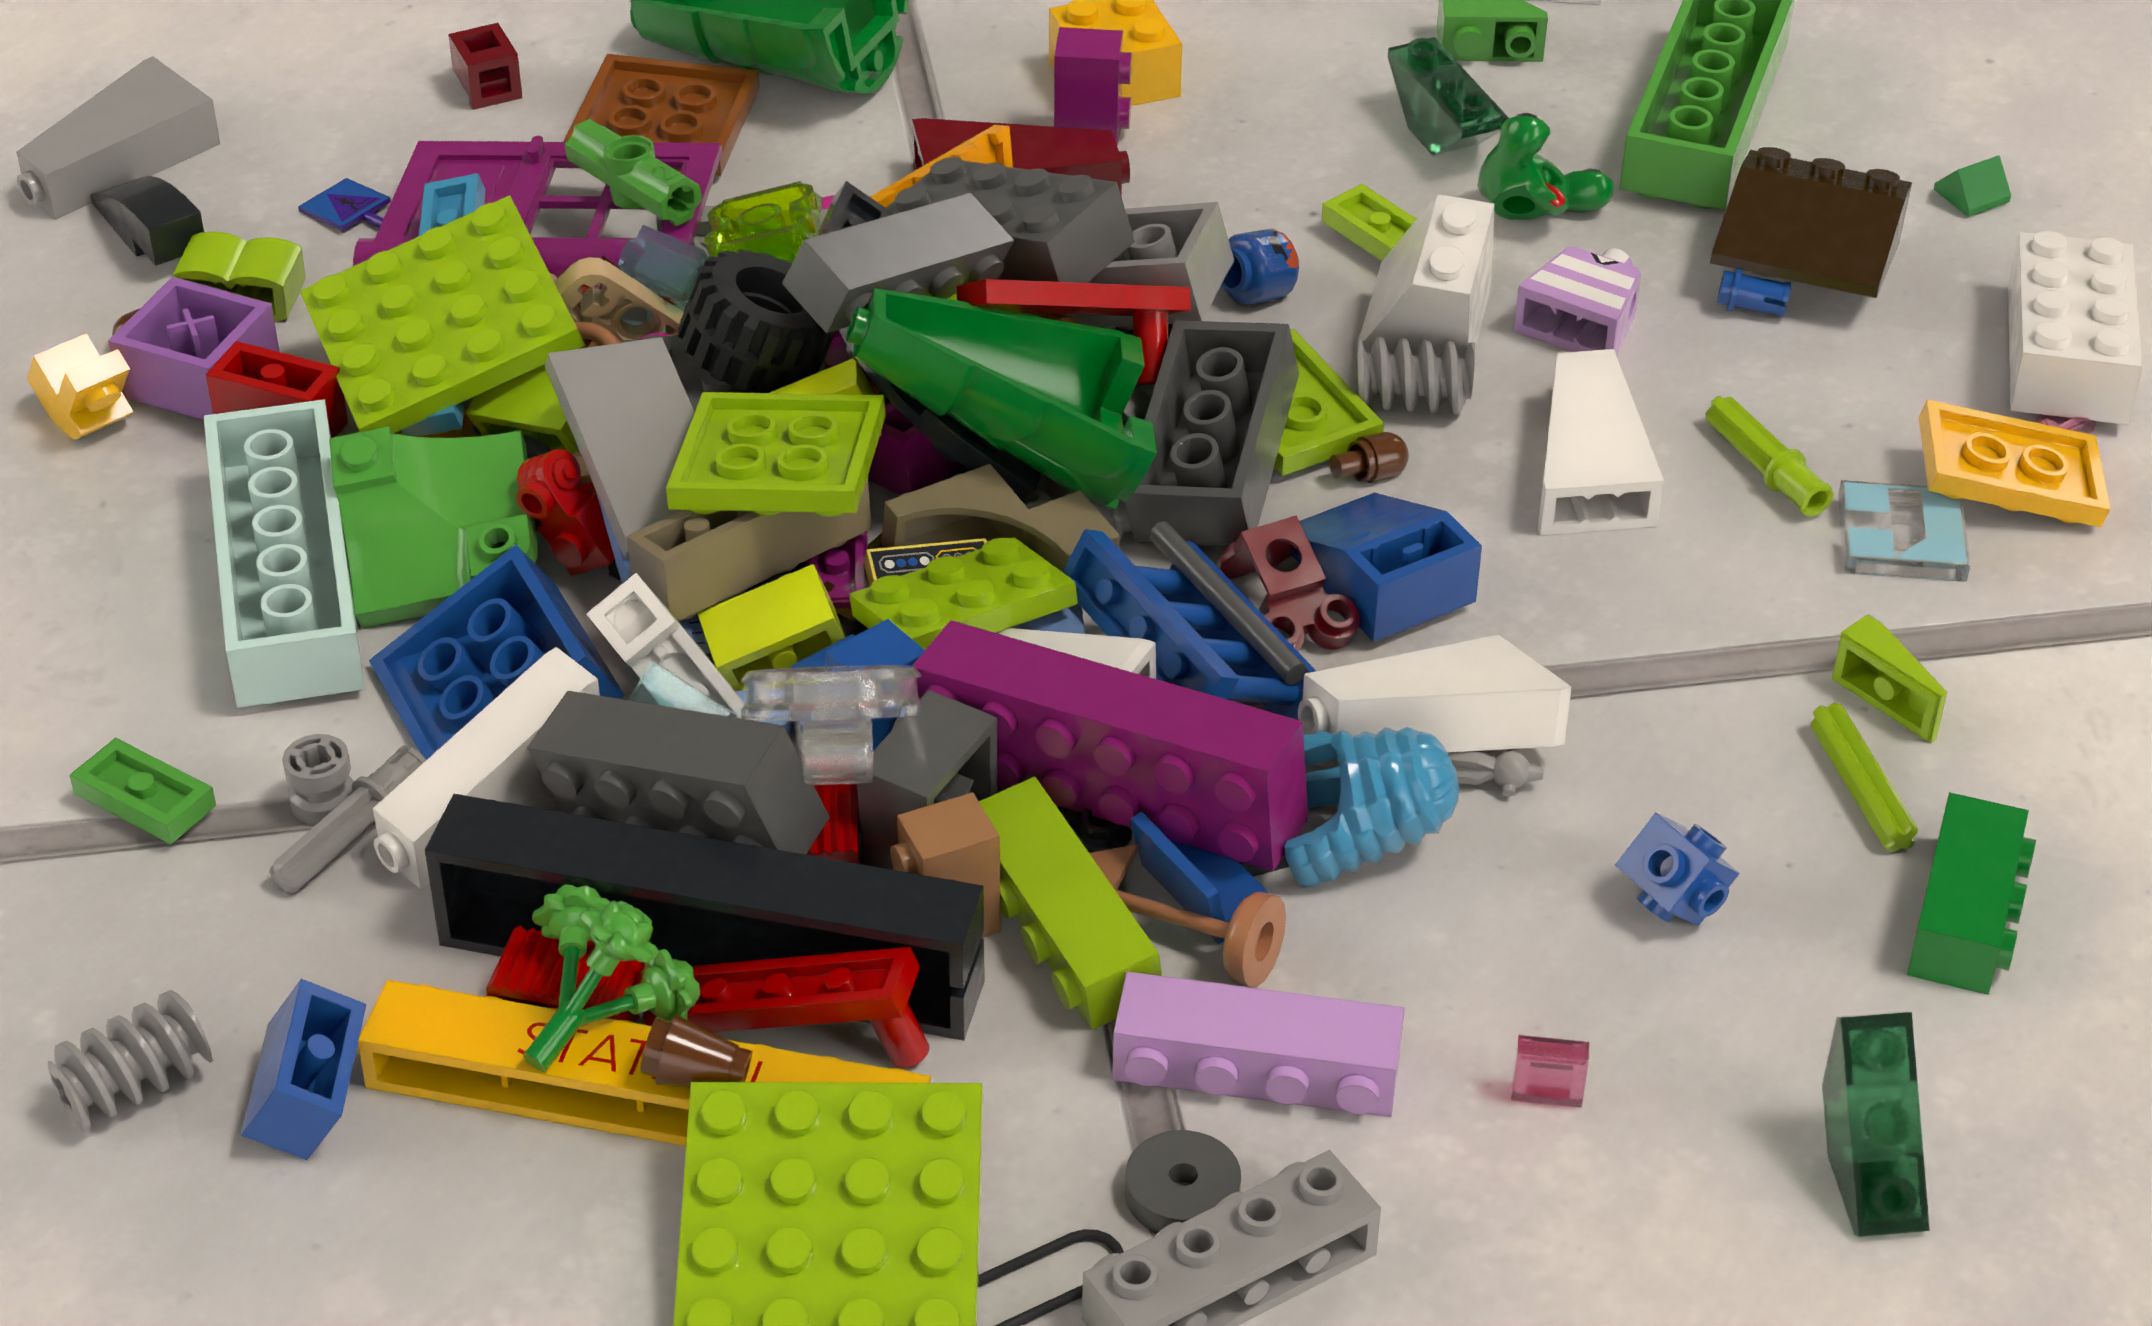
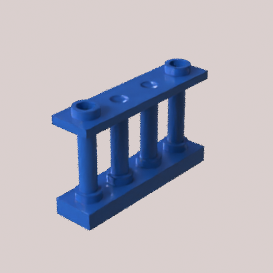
M1084 529L1062 572L1075 581L1078 604L1107 636L1142 638L1155 642L1157 680L1230 701L1262 703L1269 712L1298 720V706L1303 698L1304 677L1296 684H1287L1173 563L1170 569L1136 566L1103 531ZM1186 541L1307 667L1306 673L1315 672L1316 670L1205 553L1194 542Z

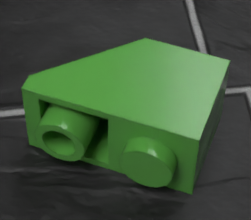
M1439 0L1437 34L1441 61L1543 62L1548 22L1547 12L1524 0Z

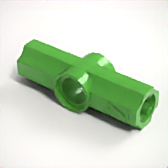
M588 119L574 126L570 139L565 143L567 160L610 186L612 202L618 207L625 209L645 208L659 218L679 226L693 218L697 205L702 202L700 185L655 157L653 142L647 137L640 135L621 137L608 128Z

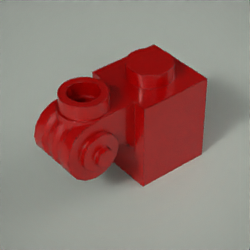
M555 449L522 462L517 474L519 490L516 494V500L520 508L527 515L541 521L537 529L551 547L556 559L564 565L571 576L609 565L614 561L615 557L593 482L576 487L581 477L580 465L577 459L568 451Z

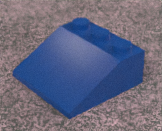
M517 544L369 660L415 745L426 760L544 654L555 647L598 679L600 696L622 699L625 696L556 584Z

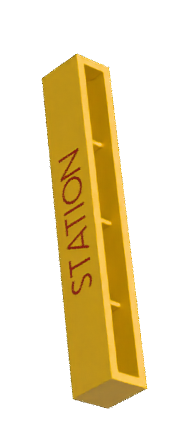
M387 979L359 1036L358 1048L365 1087L369 1089L686 1146L690 1087L656 1085V1077L640 1072L645 1045L652 1026L637 1024L629 1020L608 1018L580 1026L547 1071L542 1072L530 1065L524 1059L523 1054L558 1008H546L502 1000L493 996L484 997L439 989L425 984L416 985ZM729 1040L739 1045L740 1048L753 1051L745 1082L931 1083L930 1075L913 1073L904 1069H890L845 1061L832 1056H817L772 1048L764 1044H749Z

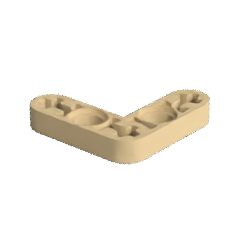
M592 257L580 259L572 264L554 282L574 323L591 322L601 325L621 342L623 340L639 339L651 333H665L662 331L664 326L667 334L672 336L678 335V328L684 311L603 259ZM599 282L602 283L603 289L601 290L594 287ZM583 284L591 287L582 295ZM579 302H580L581 310H580L579 307L577 306V304H578ZM635 307L645 308L653 314L648 321L639 325L629 324L621 319L624 312Z

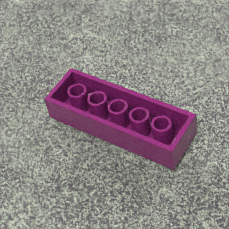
M952 620L948 622L912 665L916 703L928 690H931L997 717L998 788L1006 790L1032 777H1036L1056 806L1081 813L1085 808L1092 810V816L1130 828H1132L1130 819L1142 812L1169 840L1270 871H1274L1284 857L1286 840L1297 837L1308 822L1303 721Z

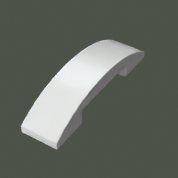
M637 573L586 613L620 657L632 667L662 706L759 721L701 648Z

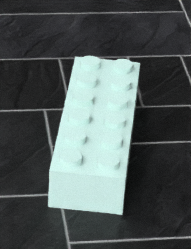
M325 399L204 415L225 648L237 708L364 690L365 684L345 535L337 494L333 488L329 443L331 435Z

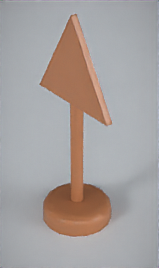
M1138 844L1089 853L1129 911L1223 938L1224 967L1233 982L1257 988L1266 980L1279 956L1285 934V905L1280 896L1262 892L1251 893L1240 902L1230 922H1225L1117 890L1139 851Z

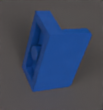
M1142 812L1130 819L1135 842L1139 846L1138 853L1142 866L1185 910L1230 922L1234 911L1248 895L1254 892L1269 893L1238 861L1169 840ZM1210 935L1218 945L1224 942L1223 938Z

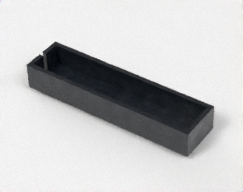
M453 793L425 848L439 946L501 957L516 927L521 926L526 931L532 928L538 932L541 931L542 926L534 923L532 915L535 910L544 905V896L556 894L558 889L565 884L573 885L577 888L586 885L595 889L601 898H605L610 902L623 901L646 914L652 920L653 927L649 940L650 943L655 945L658 951L666 949L672 959L686 961L690 966L911 947L920 965V969L908 1004L925 1034L964 1041L985 982L984 939L981 938L984 931L983 885ZM869 1020L858 1021L871 1024Z

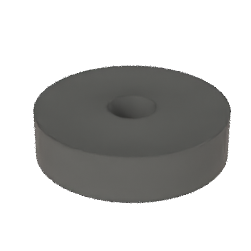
M1174 1130L1154 1135L1137 1146L1130 1155L1126 1165L1125 1199L1127 1206L1137 1221L1155 1233H1158L1161 1229L1172 1223H1183L1215 1207L1226 1196L1241 1191V1169L1234 1153L1218 1139L1201 1132ZM1187 1182L1190 1183V1185L1181 1186L1175 1183Z

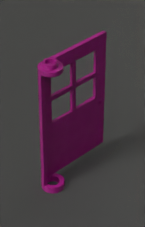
M539 135L534 136L531 142L418 141L376 237L359 238L356 242L353 266L370 259L379 252L388 251L419 237L424 185L426 183L478 173L486 189L484 205L494 203L510 195L529 234H531L540 209H596L586 238L531 237L549 273L554 274L557 279L580 259L588 257L600 258L611 263L641 284L675 285L678 297H690L700 268L705 262L704 254L695 252L694 238L722 155L721 143L653 142L655 157L673 169H681V174L700 185L702 202L697 205L693 218L679 226L664 220L658 238H601L610 210L625 209L616 206L612 202L610 186L605 184L601 196H545L556 168H580L567 160L566 142H543V137Z

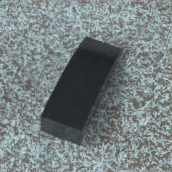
M140 177L90 195L92 204L137 257L146 254L155 266L182 257L192 236L204 232L201 211L176 187L158 177Z

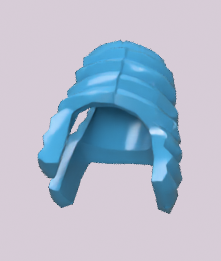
M1385 727L1378 734L1364 731L1355 736L1345 730L1335 734L1326 731H1320L1312 735L1304 734L1305 766L1337 758L1339 762L1338 767L1306 773L1307 808L1338 804V810L1330 820L1314 831L1286 840L1284 847L1285 858L1293 876L1303 888L1315 887L1321 882L1335 881L1342 871L1356 872L1364 862L1378 863L1385 852L1399 853L1406 842L1420 844L1425 834H1439L1443 822L1452 817L1459 799L1457 773L1444 746L1432 734L1409 727L1398 731Z

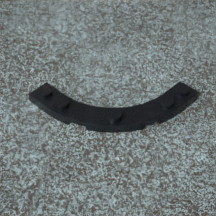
M846 181L834 196L822 222L819 235L890 216L894 213ZM848 327L839 329L844 339L846 352L854 360H857L853 356L854 344L846 342ZM857 360L879 390L899 412L931 440L934 449L943 458L952 462H959L970 471L991 464L1023 503L1035 492L1041 475L1039 471L1007 451L997 449L948 414L937 415Z

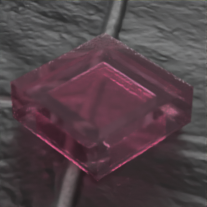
M1518 1035L1511 1100L1582 1108L1589 1062V1042Z

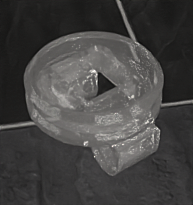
M907 665L823 666L747 671L740 681L745 683V704L741 708V719L753 721H795L796 751L802 762L803 786L873 783L871 719L924 714L923 702L918 697L917 677H922V675L915 666Z

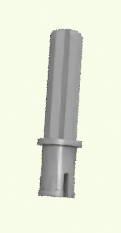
M403 745L374 773L368 777L361 776L352 783L353 793L274 861L269 870L272 880L279 884L283 891L290 894L296 893L375 823L373 808L426 761L424 756L415 748L411 747L408 749L407 745Z

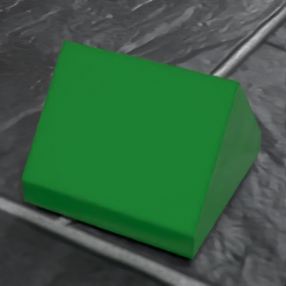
M2000 155L1958 169L1934 184V190L1967 217L2008 203L2011 199V192Z

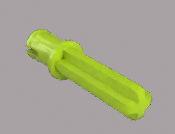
M1717 396L1711 400V407L1705 412L1707 422L1763 474L1764 483L1770 490L1781 491L1800 509L1801 513L1808 517L1817 516L1828 508L1834 496V492L1831 490L1832 487L1806 466V458L1799 450L1788 449L1733 397L1723 398L1722 396Z

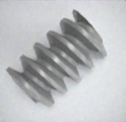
M1359 335L1355 392L1368 406L1374 393L1379 394L1384 411L1391 410L1397 395H1402L1407 412H1413L1420 396H1425L1430 413L1432 414L1437 413L1443 398H1449L1453 414L1460 415L1466 400L1472 397L1475 342H1470L1463 357L1459 358L1455 343L1453 341H1446L1439 357L1435 356L1430 339H1424L1417 354L1412 355L1407 338H1400L1393 354H1389L1384 337L1377 336L1370 352H1366L1362 338Z
M169 990L160 994L157 1001L158 1011L147 1003L133 1007L132 1024L120 1015L108 1019L106 1024L107 1038L95 1028L82 1032L80 1037L81 1051L69 1041L55 1045V1064L52 1061H48L51 1080L68 1114L82 1131L91 1128L89 1106L96 1104L109 1118L117 1115L115 1093L122 1091L134 1105H138L143 1102L141 1080L147 1078L160 1092H164L169 1089L167 1067L173 1065L185 1079H190L195 1076L192 1055L199 1053L209 1063L213 1061L206 1035L195 1013L178 993Z

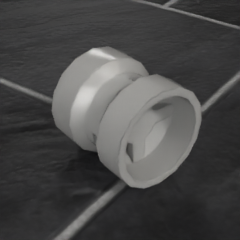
M314 734L304 736L292 742L285 750L282 761L286 781L290 784L288 793L292 813L300 822L315 826L353 793L351 788L353 779L349 776L351 764L347 745L341 739L334 736Z

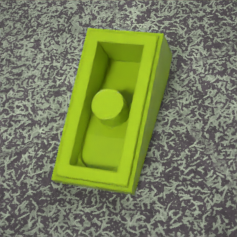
M1871 615L1864 616L1843 630L1839 640L1832 679L1927 742L1932 743L1935 741L1938 735L1947 691L1880 621Z

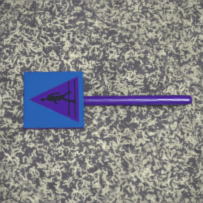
M345 178L298 206L300 212L341 231L362 219L380 228L384 218L374 214V212L390 203L391 199L387 195Z

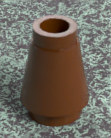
M675 1015L672 1021L656 1017L647 1038L640 1072L656 1077V1085L690 1087L691 1082H745L753 1051L740 1048L739 1045L678 1015Z

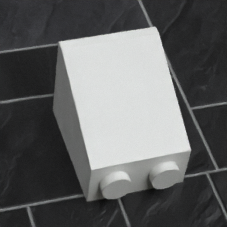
M1441 194L1436 195L1381 262L1360 335L1366 352H1370L1377 336L1384 337L1389 354H1393L1400 338H1407L1412 355L1417 354L1424 339H1430L1435 356L1439 357L1446 341H1453L1455 343L1459 358L1463 357L1470 342H1475L1476 347L1491 291L1494 203Z

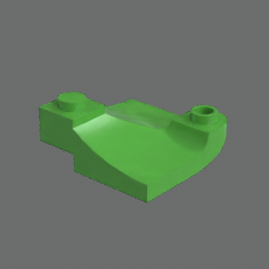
M388 426L329 438L333 488L337 494L345 535L355 616L361 628L427 615L516 544L534 563L536 562L538 548L535 518L527 515L520 508L516 500V494L519 490L517 482L518 469L522 462L527 460L526 444L520 430L478 437L429 438L394 434ZM500 542H507V543H506L504 546H502V547H501V545H500Z

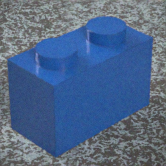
M302 978L267 1025L241 1136L299 1158L309 1159L342 1116L366 1009L365 1003Z

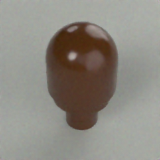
M1380 432L1359 437L1356 441L1349 444L1347 452L1332 455L1329 460V467L1335 478L1352 475L1359 482L1367 481L1368 483H1373L1399 475L1407 466L1409 451L1404 440L1398 435L1391 432Z

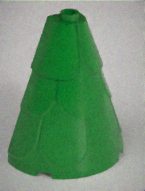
M630 0L632 25L645 40L713 63H719L721 60L745 69L759 70V73L778 75L840 93L867 94L878 90L891 75L903 43V38L896 36V26L899 22L898 14H907L908 0Z
M874 288L866 309L857 306L853 312L847 329L846 342L854 344V358L937 415L948 414L997 449L1007 451L1072 493L1079 490L1082 491L1090 502L1111 510L1117 509L1119 500L1127 502L1142 482L1157 454L1152 422L1130 415L1125 427H1123L1122 414L1145 366L1142 342L1139 337L1125 334L1118 330L1046 319L1038 315L972 306L964 301Z

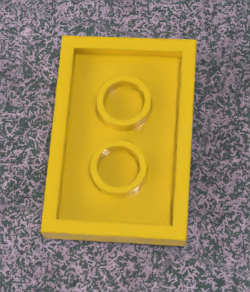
M1926 400L1919 415L1928 491L1941 493L1953 499L1965 498L1998 505L2009 511L2021 510L2054 517L2066 523H2082L2102 527L2110 511V505L2096 435Z

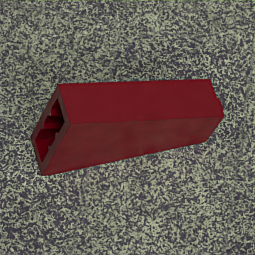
M930 118L912 119L913 165L915 170L993 125H1004L1010 127L1013 168L1027 170L1044 169L1049 173L1070 176L1088 175L1091 179L1117 182L1121 197L1122 184L1130 182L1127 151L1118 150L1112 130Z

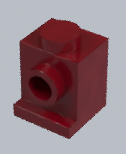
M499 23L448 34L452 69L469 96V105L472 110L523 98L518 53Z

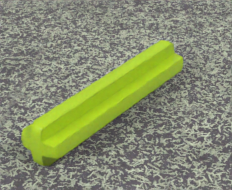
M1835 702L1827 707L1818 706L1813 711L1815 718L1811 722V728L1881 844L1890 852H1895L1901 848L1908 850L1916 842L1914 836L1918 833V827L1850 716L1841 704Z

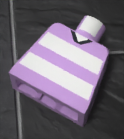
M1567 247L1519 285L1514 332L1571 352L1614 349L1617 356L1635 318L1641 272L1637 267L1633 266L1630 257L1620 249L1611 248L1606 250L1603 255H1599L1578 247Z

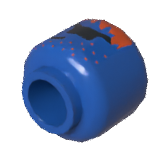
M1265 229L1234 234L1228 239L1234 262L1221 287L1234 301L1243 305L1279 300L1292 292L1298 280L1299 258L1293 243L1284 233L1275 229Z

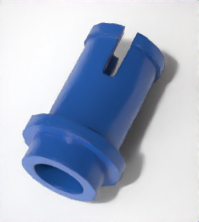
M1735 269V272L1724 270L1717 303L1727 305V311L1733 312L1734 307L1774 314L1783 318L1787 308L1785 303L1789 300L1791 282H1780L1742 274L1741 269Z

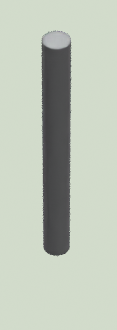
M1168 522L1156 524L1151 529L1149 538L1287 684L1293 685L1301 681L1307 672V667Z

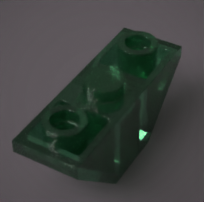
M1435 37L1428 39L1419 38L1407 44L1388 48L1387 57L1407 127L1432 156L1480 144L1501 132V125L1509 117Z
M1912 1012L1837 1017L1822 1082L1828 1159L1854 1235L1864 1237L1930 1231Z

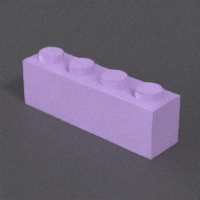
M1126 972L1113 1033L1112 1080L1137 1083L1143 1086H1160L1205 1092L1212 1095H1228L1274 1101L1286 1105L1296 1104L1342 1110L1354 1114L1392 1117L1405 1007Z

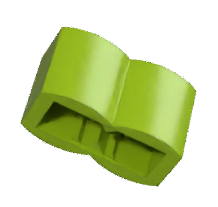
M215 231L201 232L192 236L172 275L183 280L272 303L275 322L288 318L306 279L301 246L288 240L273 237H261L246 241L229 233Z

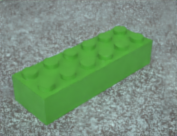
M1795 0L1682 1L1626 135L1620 190L1635 192L1646 198L1660 197L1685 202L1701 209L1715 208L1726 210L1740 167L1747 154L1788 44Z

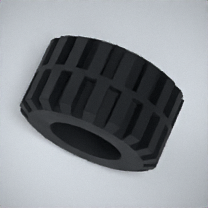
M738 250L737 253L731 251L719 252L717 257L710 256L705 260L704 265L700 268L678 328V337L682 339L681 346L685 353L693 356L692 361L701 369L710 372V376L742 391L770 393L819 373L836 331L826 333L782 284L792 265L791 262L762 252L754 253L749 250Z

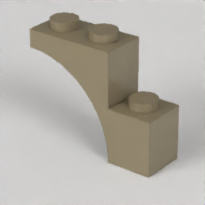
M991 464L885 501L881 547L887 548L986 538L988 542L997 538L1015 537L1057 569L1063 571L1084 529L1103 531L1118 548L1120 535L1082 491L1079 490L1055 500H1048L1028 509Z

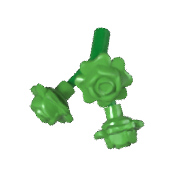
M565 884L558 889L556 894L544 896V905L533 912L532 920L535 924L542 926V935L547 938L559 939L558 951L564 957L558 1009L523 1054L524 1059L534 1068L546 1072L580 1026L628 1010L634 1015L650 1010L655 1016L672 1021L675 1015L687 1020L688 1010L696 1005V1001L700 996L699 983L693 977V968L686 961L672 959L666 949L658 951L657 947L650 943L649 940L653 931L652 920L639 909L633 908L632 905L623 901L610 902L605 898H601L595 889L586 885L577 888L573 885ZM587 942H594L596 947L586 961L590 969L576 990L579 958L586 954ZM620 960L645 962L644 970L641 972V984L626 988L622 997L583 1009L603 976L610 977Z

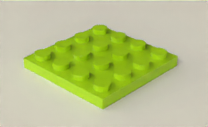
M510 195L494 203L482 205L474 212L441 227L429 229L419 237L388 251L379 252L364 262L335 275L326 276L317 283L300 290L331 365L340 367V372L336 378L360 432L389 426L392 433H396L454 404L457 405L546 364L548 353L574 350L585 346L578 328Z
M691 1082L673 1326H977L983 1084Z

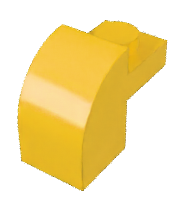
M84 334L33 357L27 380L52 421L71 439L76 440L129 417L133 413L132 408L122 393L130 368L118 349L100 357L88 335Z

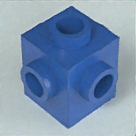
M1656 812L1615 864L1617 868L1643 889L1637 899L1657 917L1669 923L1674 916H1677L1698 926L1706 917L1714 914L1721 908L1728 897L1730 885L1740 874L1721 858L1727 847L1707 830L1697 824H1694L1689 830L1685 826Z

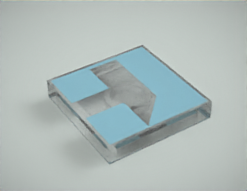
M1841 480L1838 503L1844 573L1967 582L1970 558L1962 498L1953 499L1941 493L1928 491V486Z

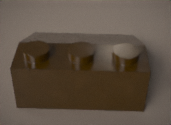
M1762 147L1758 151L1750 150L1740 167L1712 250L1710 264L1877 298L1900 243L1912 182L1900 180V176L1897 173L1884 169H1870L1867 173L1845 169V164L1830 158H1816L1812 162L1791 158V154L1788 151L1775 147Z

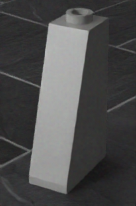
M152 56L145 59L16 152L21 174L17 177L19 189L29 204H36L56 220L91 204V194L140 177L152 176L220 144L213 99Z

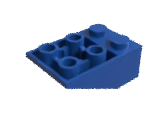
M1374 492L1299 521L1326 577L1322 586L1323 590L1327 594L1344 595L1353 601L1360 615L1358 627L1373 642L1476 602L1482 545L1445 510ZM1294 548L1291 556L1300 565L1299 552Z

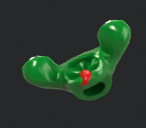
M1521 113L1505 120L1501 125L1499 142L1481 165L1477 186L1481 195L1486 197L1490 203L1495 204L1494 212L1500 217L1509 220H1529L1549 213L1553 216L1559 215L1564 211L1580 213L1598 211L1611 201L1613 181L1600 170L1593 168L1573 171L1563 175L1561 170L1552 162L1537 154L1551 133L1550 127L1537 115Z

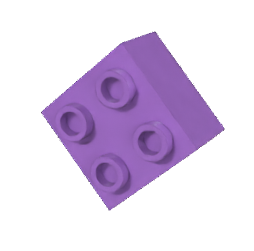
M171 277L108 340L110 352L118 349L130 368L122 390L125 398L204 420V415L213 414L205 374L235 341L280 352L272 303L176 277Z

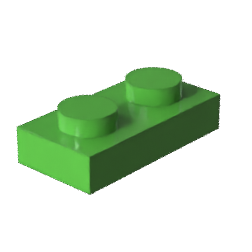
M116 737L69 775L75 795L169 844L175 842L216 807L212 786Z

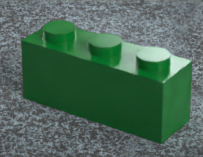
M1949 792L1908 967V976L1989 995L1995 968L2009 971L2018 931L2005 928L2006 921L2015 924L2019 923L2027 889L2026 884L2014 882L2015 876L2028 878L2036 845V839L2024 837L2029 810Z

